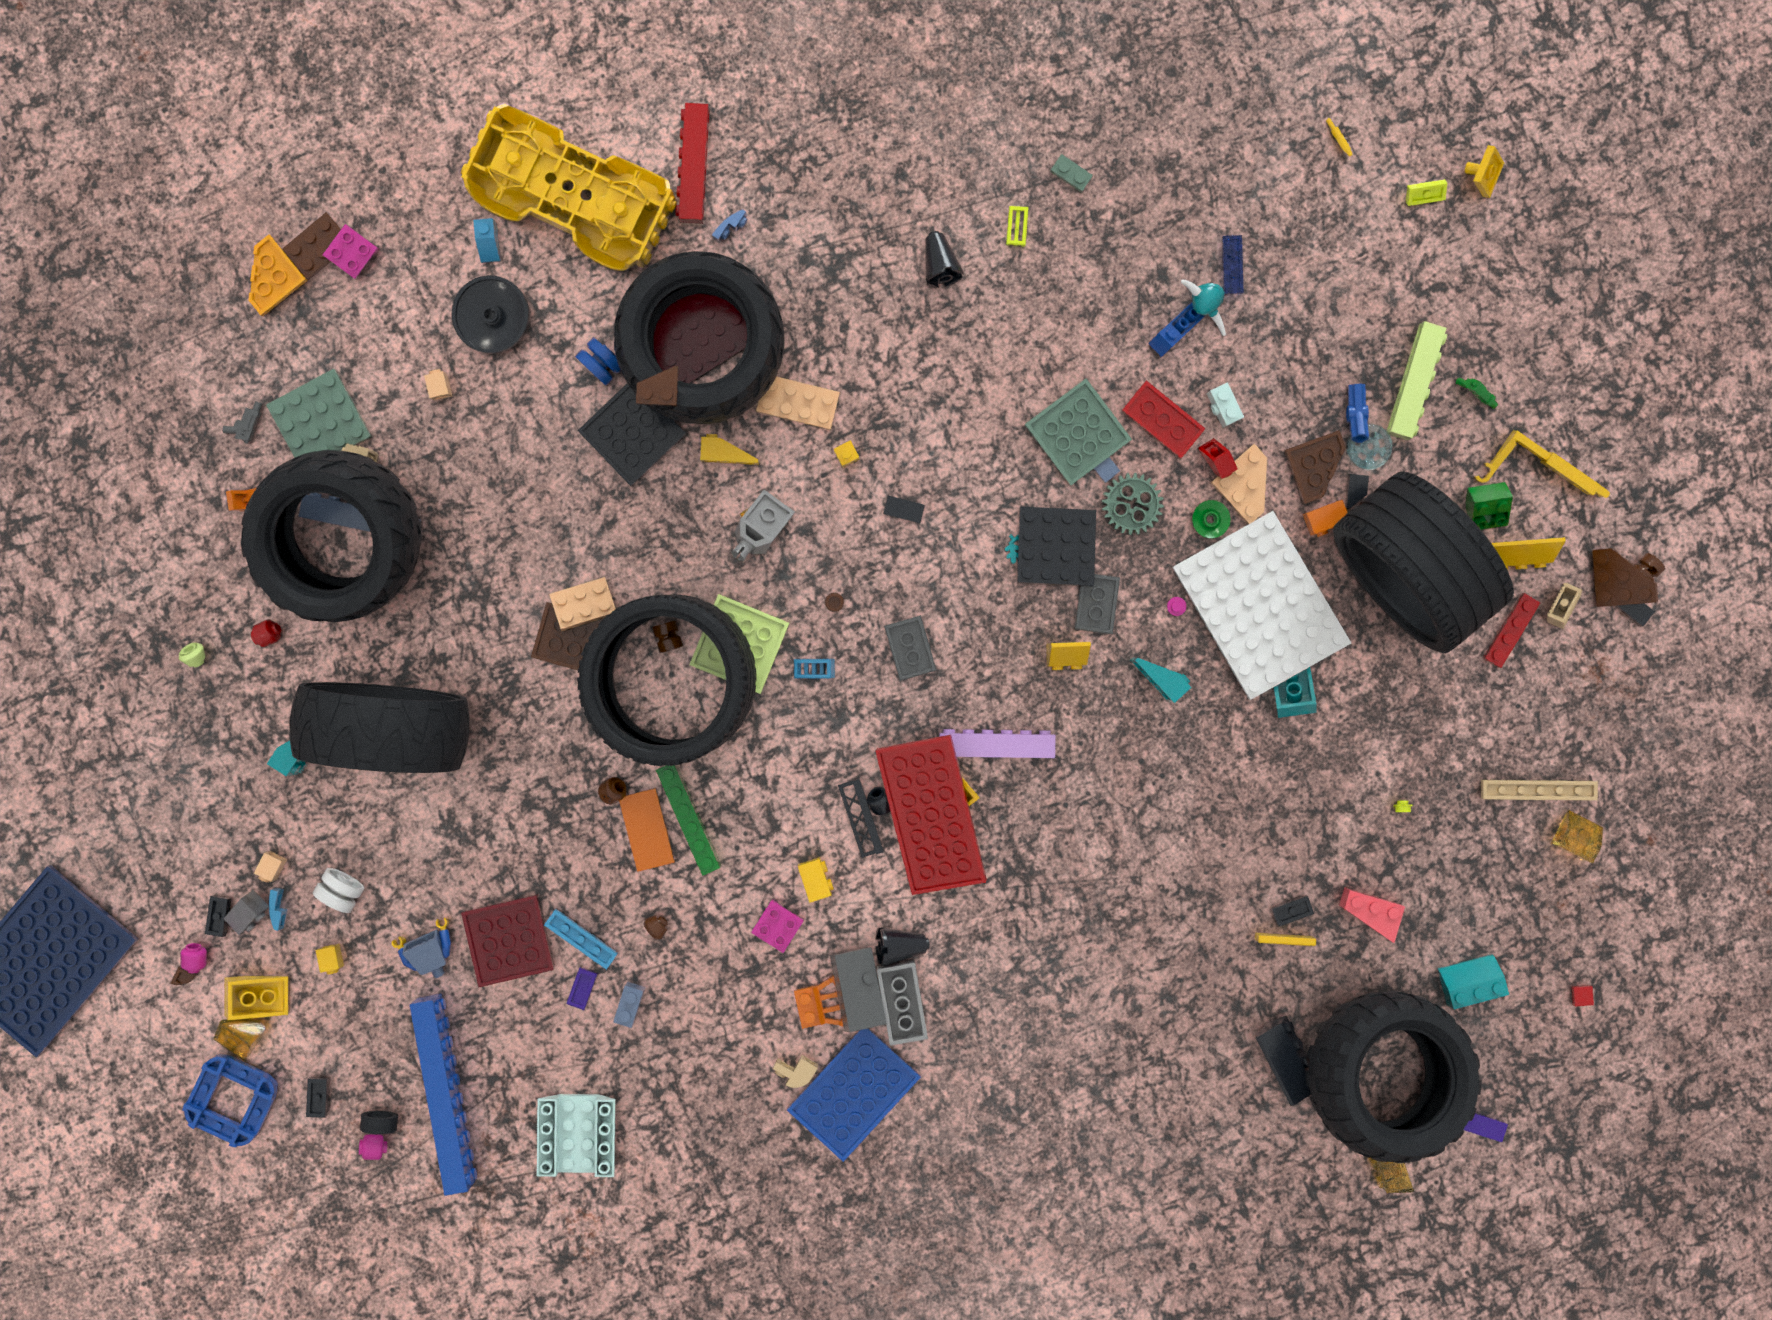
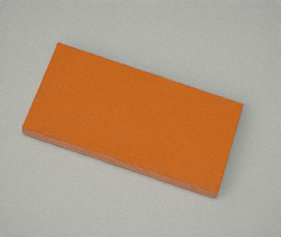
M653 788L626 795L619 802L637 872L674 863L675 859L657 789Z

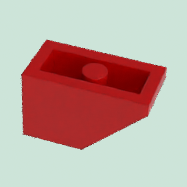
M1213 438L1198 447L1199 452L1212 471L1221 479L1229 477L1238 470L1230 450Z

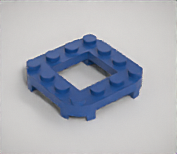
M218 1054L205 1062L201 1067L202 1071L187 1102L184 1103L182 1111H184L185 1118L189 1123L188 1126L192 1129L197 1127L229 1142L231 1147L243 1146L250 1143L259 1134L277 1096L278 1082L267 1072L233 1056ZM222 1076L254 1090V1096L241 1124L207 1108Z

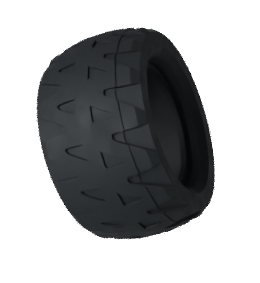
M702 251L683 252L663 258L649 266L627 289L616 313L614 350L619 368L626 382L636 394L638 382L663 372L655 356L653 341L657 323L668 307L684 297L696 294L717 296L732 304L743 316L747 327L746 347L738 364L727 375L710 383L690 384L678 380L677 406L648 405L656 412L676 421L690 424L718 423L744 413L753 407L770 389L776 379L783 359V321L774 296L761 278L750 268L730 257L717 253Z
M339 450L314 451L302 454L281 464L260 482L252 494L242 518L241 525L243 528L240 543L242 555L247 560L250 576L257 587H261L275 605L283 610L294 612L300 618L306 620L343 622L371 614L386 605L404 588L412 576L418 561L422 537L421 524L416 513L417 507L411 494L399 483L400 479L392 471L374 462L369 457L353 452ZM326 493L335 495L352 504L362 514L369 526L373 542L372 557L363 575L350 578L335 577L318 570L304 557L295 539L294 517L299 503L306 494Z

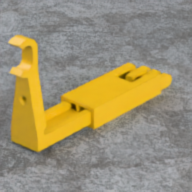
M1515 430L1508 436L1491 463H1484V466L1489 468L1487 475L1483 479L1479 476H1474L1478 482L1485 483L1489 481L1517 445L1515 443L1517 442L1540 458V462L1585 494L1592 496L1596 494L1604 498L1610 495L1607 489L1554 452L1546 451Z

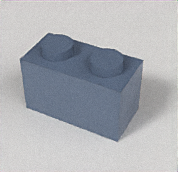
M631 982L625 984L614 1017V1023L632 1028L646 987Z

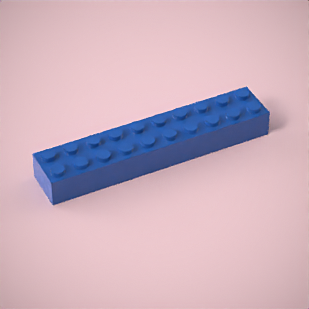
M441 993L419 997L409 1005L444 1196L468 1192L475 1183L477 1170L473 1168L474 1154L473 1150L469 1148L470 1132L466 1130L465 1126L467 1115L462 1110L463 1094L462 1092L459 1093L458 1088L460 1077L455 1071L457 1062L451 1050L453 1039L448 1033L450 1023L448 1017H445L444 1011L446 1009V1001L442 998Z

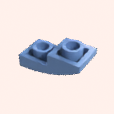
M742 209L725 219L713 232V239L720 243L722 239L726 240L729 236V228L736 232L739 227L742 229L748 220L746 218V211Z

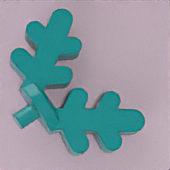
M1011 534L1008 536L1011 541L1004 548V551L1010 552L1006 555V558H1010L1011 563L1015 564L1016 558H1018V553L1015 550H1018V546L1014 545V543L1018 541V535L1014 538Z

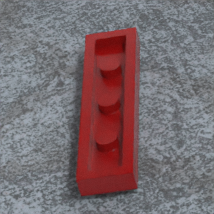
M1526 593L1521 594L1483 659L1498 668H1502L1539 607V601Z

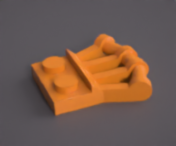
M833 975L819 985L794 990L802 1029L826 1023L843 1027L842 1017L841 1019L825 1017V1013L840 1010L839 1004L824 1008L822 1000L838 997L837 991L820 995V990L832 982L835 985Z

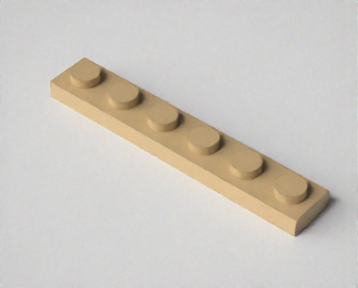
M1481 780V799L1598 800V781Z

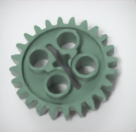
M1126 473L1125 479L1120 475L1118 476L1119 482L1113 479L1111 481L1113 487L1109 485L1106 487L1109 493L1104 492L1102 494L1107 497V499L1101 501V503L1106 504V507L1101 509V511H1107L1104 518L1110 517L1111 520L1108 522V525L1114 523V530L1120 527L1121 534L1128 530V535H1131L1134 530L1136 535H1138L1140 529L1145 533L1147 532L1146 526L1153 528L1152 521L1156 523L1159 521L1156 515L1161 516L1163 514L1158 511L1159 508L1164 507V505L1159 504V501L1164 499L1163 497H1158L1161 490L1155 491L1154 488L1157 486V483L1151 485V478L1145 481L1144 474L1137 478V473H1134L1131 478L1129 473ZM1123 487L1131 489L1129 497L1122 494ZM1142 493H1146L1149 496L1148 503H1143L1140 500ZM1120 497L1128 502L1135 500L1134 504L1147 507L1148 511L1137 506L1131 509L1129 503L1120 502L1116 498ZM1117 505H1122L1125 508L1123 515L1117 514L1115 510ZM1135 511L1142 513L1143 519L1141 521L1134 519Z

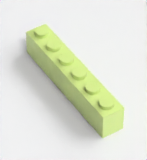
M1426 321L1419 324L1386 434L1404 440H1410L1413 436L1417 435L1419 429L1417 423L1424 413L1423 403L1430 394L1428 387L1436 374L1434 368L1441 358V352L1439 351L1441 345H1444L1447 339V334H1445L1447 328Z

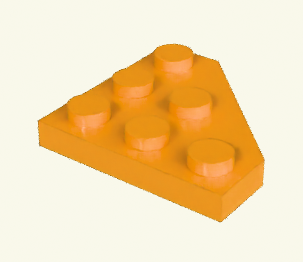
M270 234L257 243L253 251L254 264L251 270L250 281L252 283L248 301L261 316L266 315L308 281Z

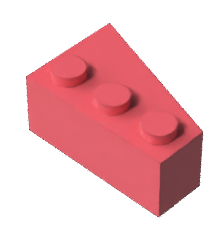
M1344 887L1339 906L1387 940L1395 943L1405 906Z

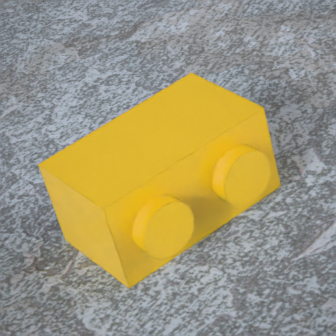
M819 857L798 864L809 903L832 896L831 891L834 890L831 879L827 880L825 872H828L825 861L821 862Z

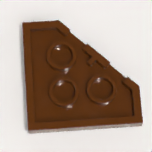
M1340 430L1284 450L1303 504L1324 497L1327 486L1346 449Z
M1615 548L1592 550L1597 607L1658 602L1657 583L1645 575L1632 562L1624 558Z

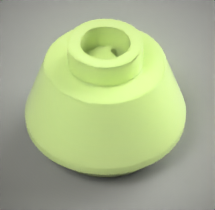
M191 643L179 652V660L189 667H199L204 663L205 652L203 645L200 643Z

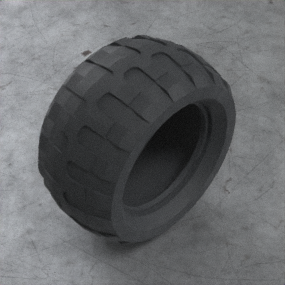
M1398 991L1372 992L1338 1006L1332 1011V1016L1327 1021H1323L1316 1031L1318 1036L1314 1045H1310L1307 1058L1310 1061L1309 1070L1306 1071L1305 1075L1306 1085L1311 1091L1310 1101L1314 1110L1337 1140L1341 1141L1352 1151L1376 1161L1409 1163L1439 1155L1445 1151V1146L1461 1138L1464 1134L1463 1129L1468 1121H1472L1475 1116L1477 1097L1481 1094V1081L1479 1080L1478 1073L1480 1061L1478 1055L1472 1050V1041L1467 1032L1443 1008L1418 995ZM1403 1030L1416 1042L1423 1056L1425 1066L1423 1088L1415 1104L1406 1113L1392 1120L1377 1121L1367 1110L1360 1093L1359 1075L1361 1065L1366 1053L1378 1039L1391 1032Z

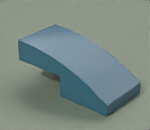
M281 888L270 890L269 896L270 919L273 929L276 931L284 928L288 910L280 908L284 891Z

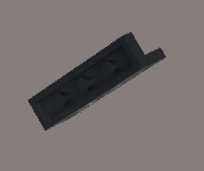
M860 778L839 784L840 794L861 857L883 853L884 850ZM854 785L856 793L853 799L845 795L844 787ZM847 799L851 800L850 805H848ZM853 802L861 807L862 811L859 817L850 811ZM859 820L867 825L868 829L865 835L856 829ZM866 838L872 841L874 850L864 853L862 844Z

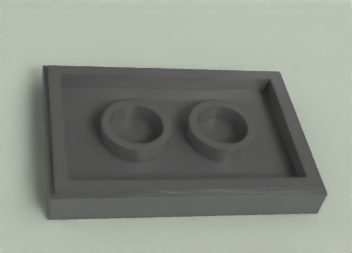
M1095 574L1093 587L1080 586L1075 630L1113 634L1120 577Z
M921 615L884 626L900 681L937 671Z

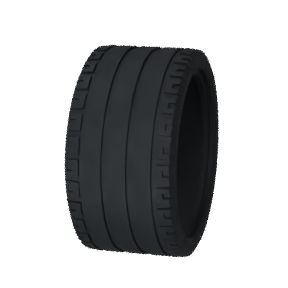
M1400 471L1391 476L1373 493L1361 501L1358 506H1355L1333 527L1335 542L1342 558L1371 598L1406 633L1424 646L1439 653L1446 654L1452 651L1485 624L1487 620L1504 608L1514 597V588L1509 572L1500 555L1481 529L1445 493L1430 482L1412 473Z
M678 594L653 595L635 599L607 615L589 636V641L585 644L581 653L583 657L582 660H579L577 688L580 690L579 699L581 707H584L585 712L583 713L588 723L592 724V729L596 732L599 738L602 737L605 744L612 750H617V753L625 758L633 759L632 761L653 766H673L694 761L728 741L741 727L751 709L757 681L755 660L750 649L751 646L737 623L724 611L707 601ZM656 617H674L698 627L712 640L723 660L726 674V689L723 703L711 724L694 737L666 739L642 730L629 719L616 696L613 673L619 649L626 638L637 627Z

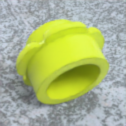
M1397 801V804L1393 805L1395 812H1411V807L1413 806L1409 804V801Z

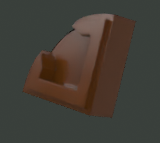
M180 965L170 984H187L193 981L198 974L188 973Z

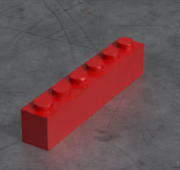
M685 103V109H681V121H684V128H680V140H683V147H679V159H682V165L678 166V178H681L680 186H677V197L680 198L679 205H676V217H679L680 223L703 224L710 113L708 104Z

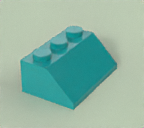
M1493 954L1437 968L1446 1004L1452 1009L1509 995L1505 976Z

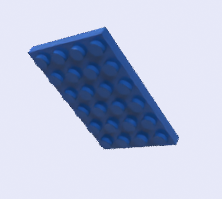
M871 1029L859 1030L787 1108V1111L844 1162L921 1078V1075Z

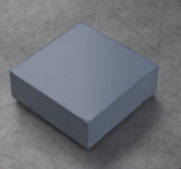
M1108 457L1096 466L1094 471L1106 483L1119 473L1120 469Z

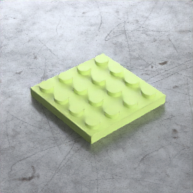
M718 594L714 605L737 623L751 646L750 649L753 652L757 674L755 692L761 694L790 623ZM702 632L689 665L726 680L725 667L721 655L712 640Z

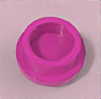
M1173 597L1167 603V610L1173 616H1180L1186 611V602L1180 597Z

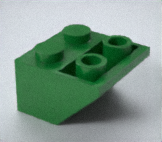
M1506 482L1467 488L1465 501L1467 515L1481 530L1508 526L1513 496Z

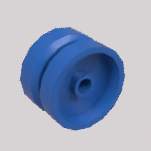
M592 337L587 343V347L594 354L591 356L587 351L581 349L575 357L607 386L613 378L606 368L609 367L617 374L621 369L619 368L616 355L606 345H602L597 339Z

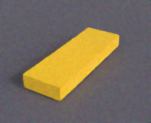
M1255 933V940L1259 943L1316 946V938L1313 936Z

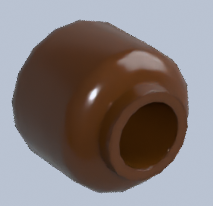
M611 777L603 781L598 788L600 799L609 805L621 801L627 793L625 783L618 777Z

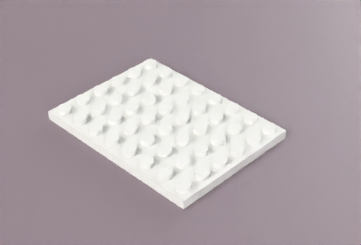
M1274 511L1173 567L1174 572L1249 700L1351 644V641Z

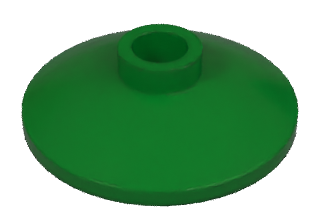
M1204 501L1193 512V527L1199 535L1205 538L1220 537L1230 526L1231 517L1229 510L1219 501ZM1208 516L1213 518L1212 523L1207 522Z

